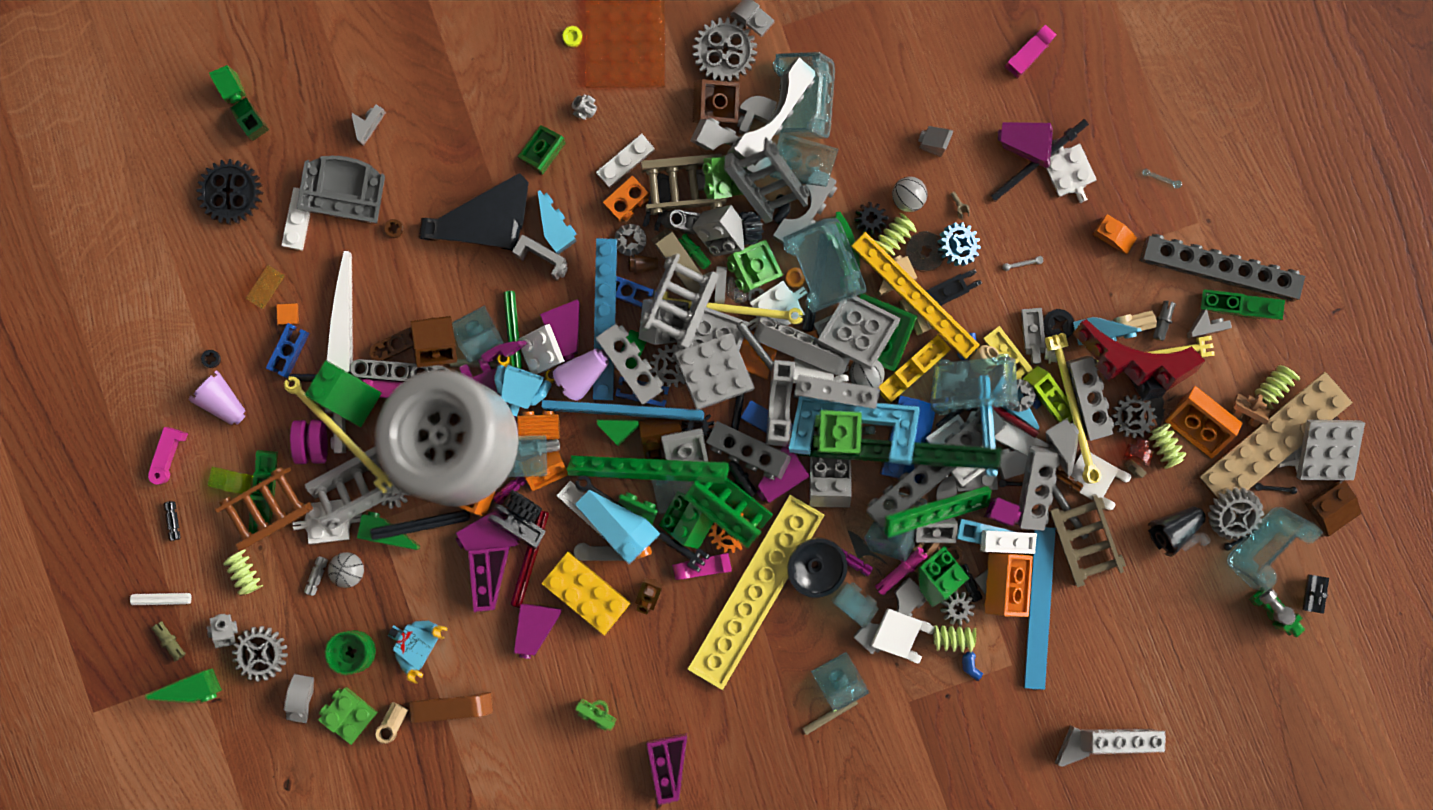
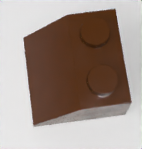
M705 79L694 82L692 122L699 123L700 119H708L710 117L717 120L719 124L738 123L740 83Z
M1337 480L1305 503L1327 536L1332 535L1362 514L1358 499L1345 480Z

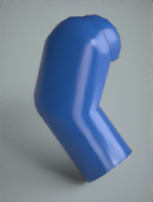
M968 651L962 657L963 671L976 681H979L983 673L975 668V653H969Z

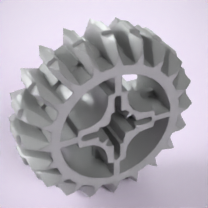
M1234 487L1231 492L1230 489L1226 488V494L1219 493V499L1213 498L1215 504L1209 505L1211 509L1208 512L1209 523L1214 532H1217L1220 537H1225L1228 540L1233 538L1236 541L1239 536L1245 539L1247 533L1252 535V530L1258 529L1257 523H1262L1260 517L1264 515L1261 510L1263 505L1252 491H1247L1243 487L1240 490ZM1233 510H1235L1236 514L1239 516L1238 518L1235 516Z
M260 626L258 630L256 627H252L251 632L248 630L244 631L245 637L242 635L238 636V640L241 643H234L238 650L232 651V654L237 655L233 662H239V665L235 668L236 670L243 668L242 676L249 673V680L253 679L254 675L256 681H260L261 677L266 681L269 679V675L273 678L276 676L275 671H282L279 664H286V661L281 658L288 656V653H282V650L286 649L287 645L281 646L280 644L284 641V638L276 639L279 632L271 635L272 628H268L265 632L264 626ZM255 637L267 639L261 646L250 642ZM272 645L275 650L274 661L272 660L273 658L269 653V650L272 647ZM246 647L247 650L250 652V659L248 662L245 657ZM262 650L263 652L261 653V655L263 657H259L258 659H256L259 654L257 651ZM258 662H262L270 666L266 670H257L253 668V666L256 665Z

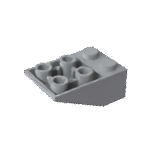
M810 457V507H850L852 496L851 460Z

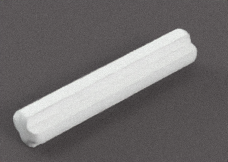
M190 593L132 594L130 596L131 605L190 604L192 597Z

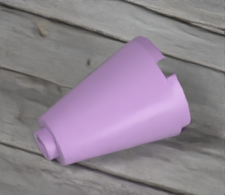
M596 348L557 366L553 371L554 380L558 386L562 385L565 389L563 393L567 397L578 401L585 396L608 366L609 356L604 350Z
M216 370L213 373L216 377L214 378L211 375L195 391L194 395L196 397L190 396L188 400L228 424L236 423L238 425L246 417L243 414L246 410L222 375Z

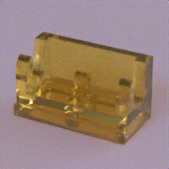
M267 265L246 299L264 309L285 275Z

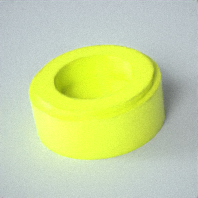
M567 27L562 34L563 41L568 47H577L582 42V33L577 27Z

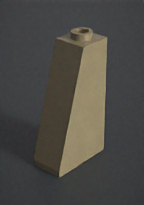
M666 228L651 239L665 261L668 257L679 254L678 264L701 274L672 231ZM674 271L686 290L694 294L699 292L701 287L699 282Z

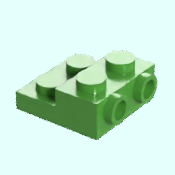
M725 156L703 158V172L705 174L704 191L707 199L744 195L724 169Z
M766 240L744 248L743 251L735 252L727 258V267L730 272L735 273L737 277L736 286L739 290H743L744 294L783 276Z
M819 411V415H815L814 426L818 427V435L814 436V448H817V452L860 454L862 412Z
M348 687L343 690L339 688L332 696V699H334L330 706L326 704L319 712L321 717L318 720L333 733L336 732L352 745L378 712Z

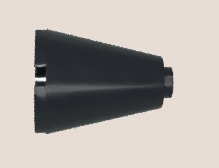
M1192 506L1152 520L1148 523V526H1151L1148 532L1155 546L1159 550L1163 548L1166 551L1164 554L1172 557L1178 553L1205 523L1206 515L1201 508Z

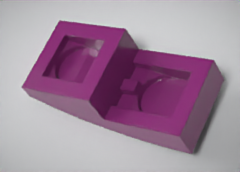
M525 341L503 343L486 351L481 357L485 362H493L502 354L505 357L513 356L527 343Z

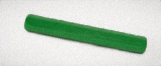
M505 291L504 305L508 342L518 341L519 331L515 292ZM519 350L513 356H509L511 366L521 369V353Z

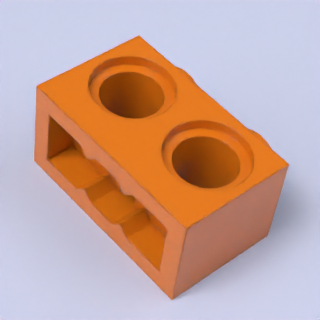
M632 175L603 204L619 222L623 220L626 222L634 215L632 211L638 206L642 208L649 201L647 199L649 193ZM637 189L641 192L640 196L635 199L629 196L630 192ZM617 203H624L626 208L624 211L618 212L615 210V205Z

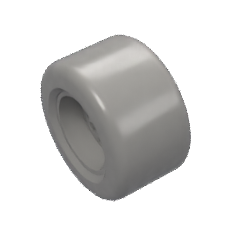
M433 370L409 378L389 396L377 421L375 446L383 471L398 488L413 496L440 505L464 506L488 497L505 481L516 459L518 430L511 409L495 391L460 373L447 370ZM452 413H457L462 418L461 422L455 427L449 424ZM465 432L463 445L456 442L457 434ZM431 447L437 450L434 461H432L430 455ZM452 448L457 455L446 463L445 452Z

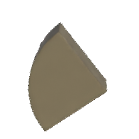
M1131 459L1124 463V466L1136 478H1143L1147 474L1142 467Z

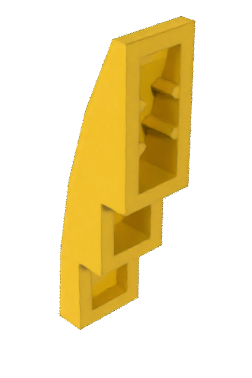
M937 335L878 387L879 393L890 404L946 355L951 348Z

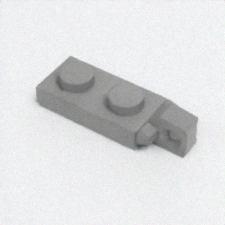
M1042 308L1022 309L1024 350L1026 355L1030 354L1031 365L1040 364V353H1045L1044 348L1046 347Z

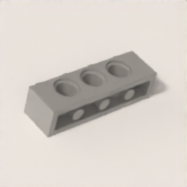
M615 324L596 337V339L643 405L662 392L661 387L664 384L657 375L653 377L649 370L652 367L646 359L641 360L638 355L641 351L634 342L629 343L626 338L629 334L622 325L618 327ZM623 341L625 343V350L623 352H616L614 349L615 342ZM629 357L637 360V366L634 369L626 367L625 362ZM640 374L648 376L649 382L647 385L641 386L638 384L637 377Z
M1087 355L1066 361L1086 439L1092 441L1112 435L1114 423L1112 418L1108 416L1107 409H1109V404L1102 393L1104 385L1102 379L1098 377V369L1095 367L1097 360ZM1085 373H1088L1090 376L1087 383L1082 381ZM1093 392L1095 396L1094 400L1092 402H1088L1087 396L1089 393ZM1095 412H1099V419L1094 422L1092 416Z
M1029 447L1019 501L1021 515L1017 524L1021 529L1044 531L1045 524H1048V508L1053 501L1051 492L1052 487L1056 484L1055 471L1056 467L1060 464V456L1054 448ZM1046 466L1043 472H1039L1041 467ZM1043 485L1040 491H1035L1038 486ZM1039 504V507L1036 510H1032V507L1034 505Z
M1156 729L1081 730L1080 750L1089 753L1165 752V731Z

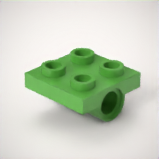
M582 698L576 708L579 711L578 715L586 720L591 718L596 721L595 725L604 731L607 728L611 730L617 720L608 714V705L602 700H596L591 704ZM595 705H602L605 711L601 710Z

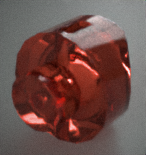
M1137 438L1135 445H1127L1123 459L1141 458L1149 467L1154 451L1148 449L1149 441Z

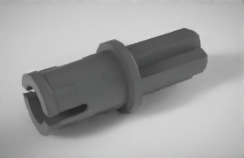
M1163 301L1160 315L1156 318L1157 327L1153 334L1154 339L1159 341L1165 340L1169 324H1172L1171 318L1176 306L1174 302H1171L1169 309H1167L1169 301Z

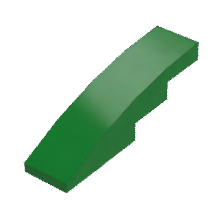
M256 451L252 488L272 477L271 472L277 469L278 452ZM276 480L267 485L273 497H275ZM259 489L252 493L250 497L264 521L271 525L273 512ZM249 512V532L255 534L258 532V525Z

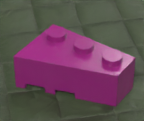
M510 547L469 550L474 612L495 610Z
M687 733L649 740L647 742L658 804L679 801Z

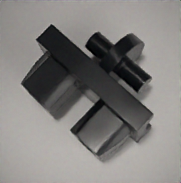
M1307 575L1302 610L1324 614L1326 598H1328V577Z

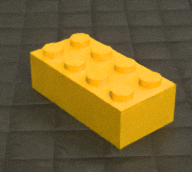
M571 552L566 553L542 583L603 635L609 631L631 604L629 600L583 562L578 560Z

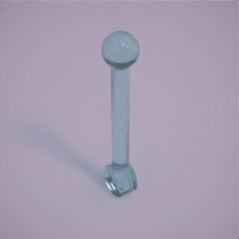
M1149 169L1142 171L1144 176H1151L1170 183L1176 189L1182 186L1180 180H1170L1150 172Z

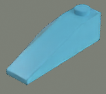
M588 490L575 503L580 511L629 564L660 535L647 519L636 515L591 490Z

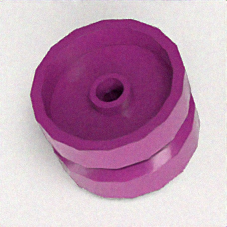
M320 419L311 420L309 425L306 420L293 421L290 439L294 463L307 464L310 459L314 464L326 463L328 456L326 425Z

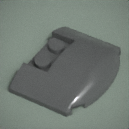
M321 156L310 162L307 160L304 162L296 209L360 222L377 223L385 175L380 174L373 166L350 157Z

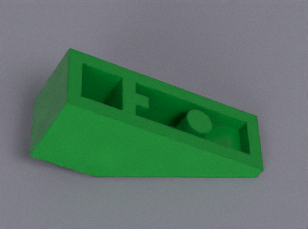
M368 511V515H361L358 539L415 550L420 549V545L406 534L372 540L370 529L391 525L392 523L380 517V513Z

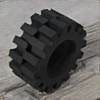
M511 490L503 503L509 509L533 523L542 511L541 507L514 490Z

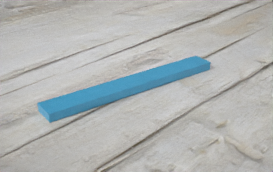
M542 400V408L546 411L704 420V412L702 410Z
M1045 527L1044 531L1034 530L1037 537L1035 554L1032 555L1024 688L1045 690L1056 528Z

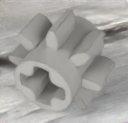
M585 94L577 96L572 103V108L575 110L573 115L584 120L586 117L591 118L597 109L596 105L593 104L595 99Z

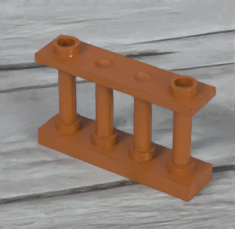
M280 467L271 472L272 477L236 498L231 499L228 497L219 502L221 506L216 508L215 511L218 513L225 509L241 535V542L236 544L239 552L313 510L310 502L306 505L299 502L284 475L291 471L290 468L283 470ZM276 479L292 505L291 509L293 512L288 515L281 511L267 487L269 483ZM259 489L275 515L274 519L276 522L271 525L264 521L250 497V494ZM241 499L258 525V532L253 535L247 531L233 507V504Z

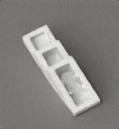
M972 411L967 420L972 422L976 418L975 414L978 411ZM1005 422L1007 424L1005 428L994 436L995 440L1004 444V446L1014 451L1018 450L1027 456L1030 446H1050ZM977 424L976 430L981 433L982 424Z

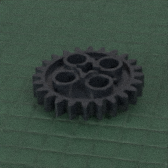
M231 159L228 160V164L221 160L220 166L213 163V170L206 168L209 174H201L205 180L204 182L198 181L202 188L196 190L202 194L197 200L204 201L200 207L202 209L207 208L205 214H212L211 219L216 220L218 218V222L222 224L226 219L229 225H231L232 219L235 223L239 224V218L247 221L246 214L254 216L251 210L259 209L255 204L256 202H262L258 195L263 194L262 191L258 190L263 185L256 182L260 177L258 175L253 176L255 170L252 168L248 170L249 165L246 163L241 167L239 160L234 165ZM223 177V178H224V183H223V185L217 186V185H216L217 180H218L219 178ZM239 178H244V184L240 187H237V180ZM230 188L234 190L229 195L226 194L227 191H230ZM219 197H223V204L216 206V200ZM242 197L244 202L241 206L237 207L236 200Z

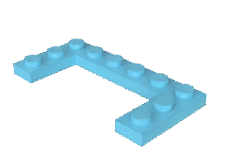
M799 396L789 445L790 453L810 455L815 430V415H819V411L862 412L861 423L895 426L890 463L911 465L920 412L919 407L877 403L876 409Z

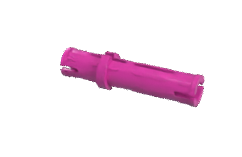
M918 547L908 558L901 560V564L880 583L875 585L877 590L881 588L878 592L885 595L887 591L909 572L912 573L916 569L915 567L927 558L926 553L922 554L924 550Z

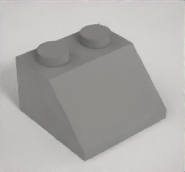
M1066 419L1046 431V443L1050 445V448H1054L1060 456L1061 467L1070 476L1072 475L1077 454L1079 431L1074 423L1070 424Z

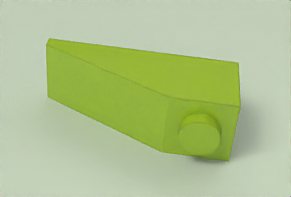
M1037 366L1023 378L1024 381L1033 386L1040 402L1059 423L1066 419L1069 423L1073 420L1067 397L1049 372Z

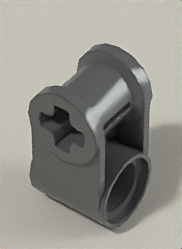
M682 210L666 211L661 216V223L667 229L697 235L692 227L701 214ZM672 215H673L674 218H675V222H674V223L672 222V218H671Z

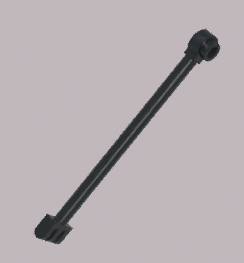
M584 475L578 477V480H585L587 482V485L584 487L580 486V481L575 482L576 489L579 492L591 490L611 502L624 507L594 487L589 477ZM654 527L660 533L657 537L659 540L690 560L687 564L688 567L697 573L701 571L695 563L697 562L704 566L705 562L699 557L702 556L708 560L710 556L699 548L694 553Z

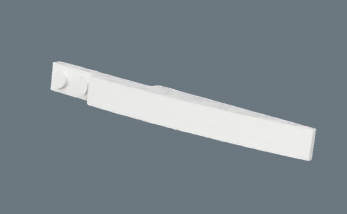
M344 251L333 303L327 361L351 373L350 366L353 362L352 254ZM325 407L326 413H334ZM334 413V417H331V419L346 433L345 418ZM334 434V437H331V449H334V453H346V445Z

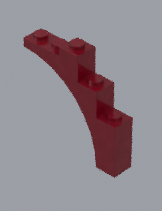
M1087 319L1083 320L1073 333L1098 360L1095 367L1108 381L1125 372L1137 386L1154 377L1168 391L1195 374L1205 362L1204 358L1192 346L1183 351L1169 354H1154L1127 347L1099 331Z

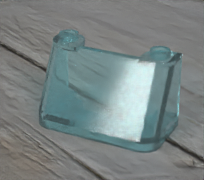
M821 52L776 54L773 69L780 77L790 63L797 58L802 59L815 71L814 84L803 92L804 98L798 105H794L792 108L793 114L782 122L783 128L777 135L828 138L831 129L835 75L833 60Z
M837 218L820 220L783 237L785 251L797 257L811 292L807 294L806 305L812 313L866 293L864 279L842 224Z
M998 354L995 358L955 362L939 360L938 364L934 365L930 400L931 410L938 415L949 414V410L954 412L956 409L985 406L998 408L1007 405L1008 409L1018 408L1016 360L1010 357L1009 354Z
M1275 507L1270 510L1262 519V523L1257 524L1258 529H1253L1252 535L1248 534L1228 555L1227 562L1230 568L1252 589L1268 592L1276 583L1277 575L1270 565L1296 537L1305 543H1312L1323 533L1315 524L1283 507Z

